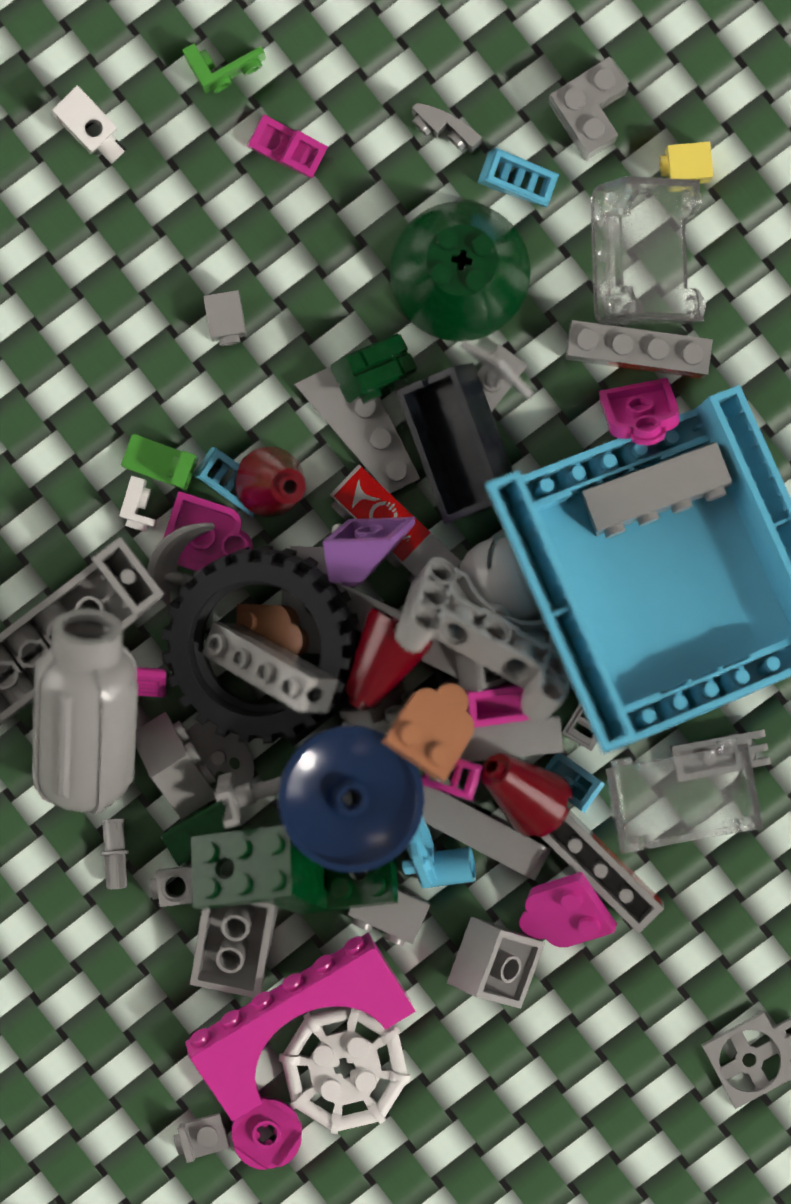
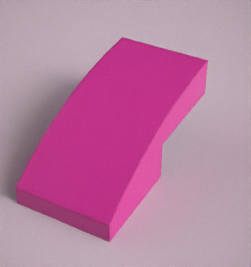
M265 114L259 119L246 147L309 178H313L328 146L298 130L294 131Z

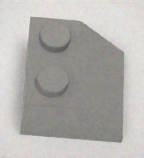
M471 917L447 984L477 998L521 1009L545 942L501 925Z

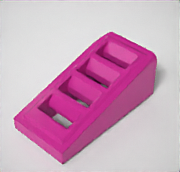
M136 667L137 696L165 697L168 681L167 669Z
M458 759L450 786L443 784V782L439 783L438 781L429 780L430 776L423 772L421 777L423 786L472 801L483 766ZM462 769H470L464 790L458 789L457 785Z

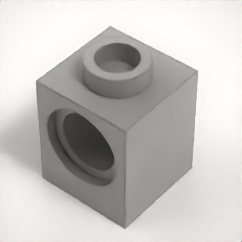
M239 291L203 296L212 342L219 341V346L240 343V337L247 336Z
M192 865L158 869L155 872L156 878L150 879L152 899H159L160 907L193 903ZM177 876L184 880L186 890L182 895H173L168 891L167 881L170 877Z

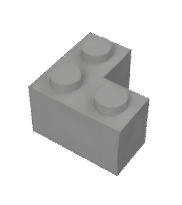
M610 56L551 93L548 104L585 161L615 143L618 137V133L602 109L624 96L629 85Z
M164 712L136 729L135 747L151 779L179 817L183 819L216 799L215 791L211 785L216 782V779L206 763L201 766L198 764L201 758L191 742L186 744L185 741L190 739V736L180 720L173 723L168 714Z

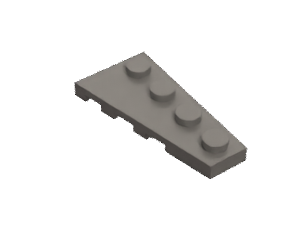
M331 366L294 384L375 480L390 494L420 480L380 397L366 404H363L361 399L351 403L346 402L340 390V383L336 382L330 370Z

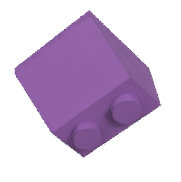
M415 518L348 519L323 541L329 583L342 582V585L345 587L363 584L364 580L376 571L415 525Z

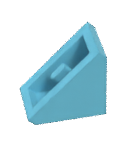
M561 752L555 753L545 769L560 774L569 783L572 799L568 798V802L584 813L605 785V783Z

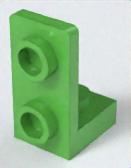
M193 43L182 50L186 61L205 93L211 90L214 93L224 90L232 84L230 79L241 73L247 76L256 72L263 66L261 62L266 59L265 52L260 46L211 73V70L216 67L206 49L199 52L197 46Z
M133 434L121 465L131 471L187 491L199 458L184 450L179 451Z

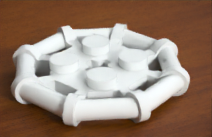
M338 1007L313 1014L307 1012L303 1015L304 1020L284 1053L279 1055V1061L283 1065L290 1095V1107L293 1110L301 1111L331 1130V1134L337 1135L338 1131L376 1122L380 1124L385 1122L387 1113L405 1084L410 1083L411 1075L408 1074L399 1038L401 1033L399 1028L391 1026L385 1030L369 1014L349 1007ZM348 1020L347 1030L326 1034L322 1027ZM357 1021L380 1036L373 1042L365 1039L355 1031ZM314 1033L320 1039L310 1057L300 1054L309 1037ZM386 1044L392 1069L381 1068L377 1049ZM346 1058L348 1063H354L355 1069L350 1070V1076L343 1077L342 1073H336L335 1067L340 1065L339 1059ZM297 1066H308L312 1086L304 1091ZM380 1078L391 1081L377 1103L370 1095L375 1089L376 1084ZM316 1093L320 1094L325 1100L335 1104L333 1113L331 1114L310 1101V1099ZM364 1101L368 1108L365 1111L342 1116V1106L346 1104Z

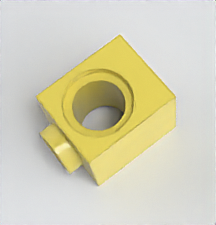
M710 141L668 145L665 155L659 158L661 177L667 176L668 186L709 183L713 178Z

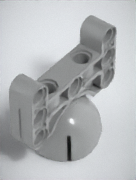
M508 537L498 539L494 548L491 569H488L491 550L495 545L493 538L478 543L467 552L459 568L454 567L452 563L442 557L431 558L411 584L395 633L397 642L407 651L419 652L422 651L432 637L524 688L521 699L523 713L532 721H546L566 699L571 681L545 621L542 619L541 612Z

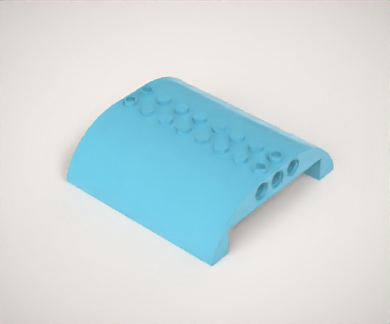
M740 385L709 396L697 408L680 414L679 424L672 430L666 431L664 439L656 444L639 445L634 443L631 438H618L521 476L518 470L485 484L602 754L653 736L791 677V497ZM717 442L732 480L730 488L725 489L726 495L708 502L705 497L692 501L693 507L673 514L671 509L658 514L660 519L643 526H639L638 521L625 526V532L614 537L606 538L605 534L595 535L581 497L582 491Z

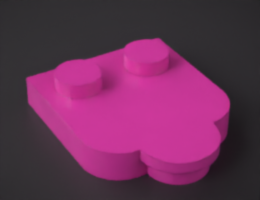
M668 378L599 391L600 403L609 431L616 438H631L634 443L639 445H653L662 441L666 431L672 430L680 422L679 408Z
M178 491L163 539L173 531L191 524L213 523L215 528L193 539L182 551L177 565L199 571L224 555H229L247 547L253 549V542L250 536L241 530L242 521L235 510Z
M583 872L533 887L529 891L525 903L526 911L522 913L519 921L520 928L526 935L535 939H546L557 947H570L613 934L617 923Z

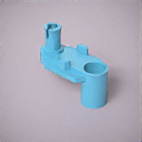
M422 814L418 830L406 847L410 860L402 861L404 874L416 873L422 889L475 882L476 866L472 848L463 847L436 851Z

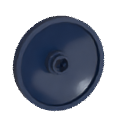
M342 726L325 730L303 743L294 752L284 768L278 790V808L282 825L295 847L303 855L320 866L340 872H362L375 869L398 856L408 846L418 830L424 809V789L420 773L416 766L381 743L386 736L382 732L359 726ZM348 791L353 792L355 795V800L350 805H347L342 800V796L346 795Z

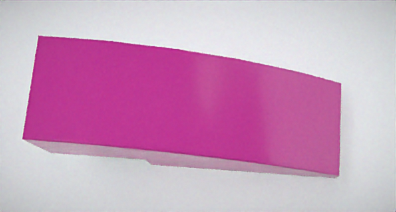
M513 682L481 692L464 690L469 700L466 712L472 717L474 728L531 720L523 713L521 708L524 688Z

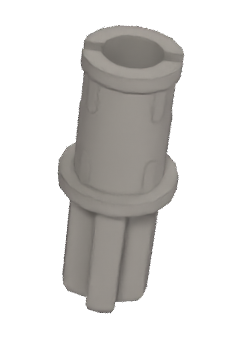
M124 819L102 820L104 852H101V856L105 857L106 887L111 890L127 887L126 854H129V850H125Z

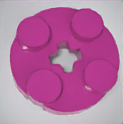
M261 1097L263 1102L261 1105L234 1120L232 1125V1141L236 1154L244 1163L255 1169L267 1170L284 1166L295 1157L302 1141V1123L296 1111L288 1103L277 1098ZM261 1125L263 1127L272 1125L274 1127L273 1133L277 1137L274 1141L267 1139L264 1143L260 1141L261 1133L257 1129Z

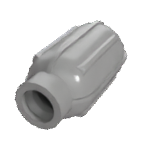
M89 608L74 609L62 613L55 618L52 624V647L47 649L44 655L35 663L32 777L34 787L43 800L65 810L97 814L103 812L104 808L110 807L119 800L127 791L129 784L134 780L138 687L136 661L129 650L122 645L123 626L121 621L113 614Z

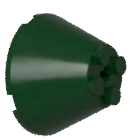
M447 202L422 212L403 230L396 242L391 257V286L395 299L402 311L423 332L446 341H474L496 332L506 325L519 311L529 287L530 261L527 248L519 232L500 213L473 202ZM456 262L467 264L464 271L457 270Z

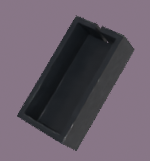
M474 363L450 367L427 377L428 379L420 380L396 390L444 524L467 518L494 507L485 484L513 473Z

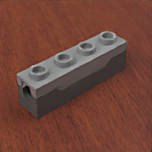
M213 622L202 653L203 656L300 712L327 713L339 681L334 676L243 624ZM315 688H318V693L316 697H312Z

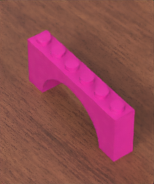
M368 932L363 936L350 939L343 948L333 954L318 958L311 967L301 973H294L288 976L281 985L271 991L258 994L251 1003L239 1010H232L226 1013L219 1022L209 1028H202L196 1031L189 1040L185 1041L190 1060L227 1115L234 1121L263 1103L255 1082L258 1059L270 1038L292 1019L319 1008L349 1007L369 1014L386 1030L416 1011L408 994Z

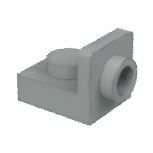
M221 1112L180 1123L178 1127L179 1134L174 1135L177 1153L179 1156L185 1155L187 1163L193 1162L197 1157L230 1148Z

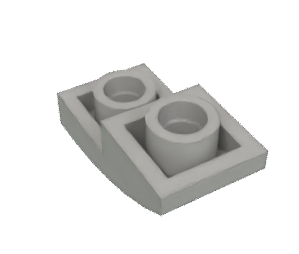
M416 103L412 107V115L415 117L412 122L425 136L431 133L437 139L447 129L450 132L447 135L448 139L459 150L462 151L466 148L471 154L481 145L482 137L455 116L425 104Z

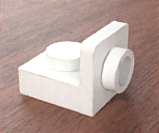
M131 476L119 517L127 519L125 526L146 532L147 526L155 528L157 521L138 515L139 508L145 510L151 489L145 488L147 484L145 479Z

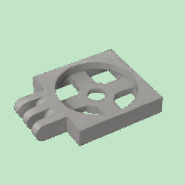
M761 1012L701 1044L735 1109L791 1080V1033L787 1034L786 1032L787 1029L791 1028V1017L771 1026L766 1014ZM743 1031H759L768 1035L770 1040L755 1047L749 1045ZM730 1039L737 1051L735 1058L720 1066L719 1058L722 1047ZM747 1053H752L756 1057V1062L751 1067L745 1066L742 1062L743 1056ZM778 1054L780 1058L778 1073L776 1077L768 1081L761 1068L763 1061ZM743 1072L749 1074L756 1088L750 1091H743L730 1085L728 1079Z

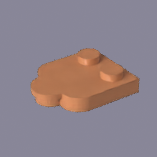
M237 604L236 624L245 625L297 656H301L307 651L309 646L308 634L299 626L297 612L292 607L284 605Z
M445 684L437 690L423 688L416 691L408 698L381 743L439 783L445 782L474 733V721L466 712L469 705L466 692L456 684Z

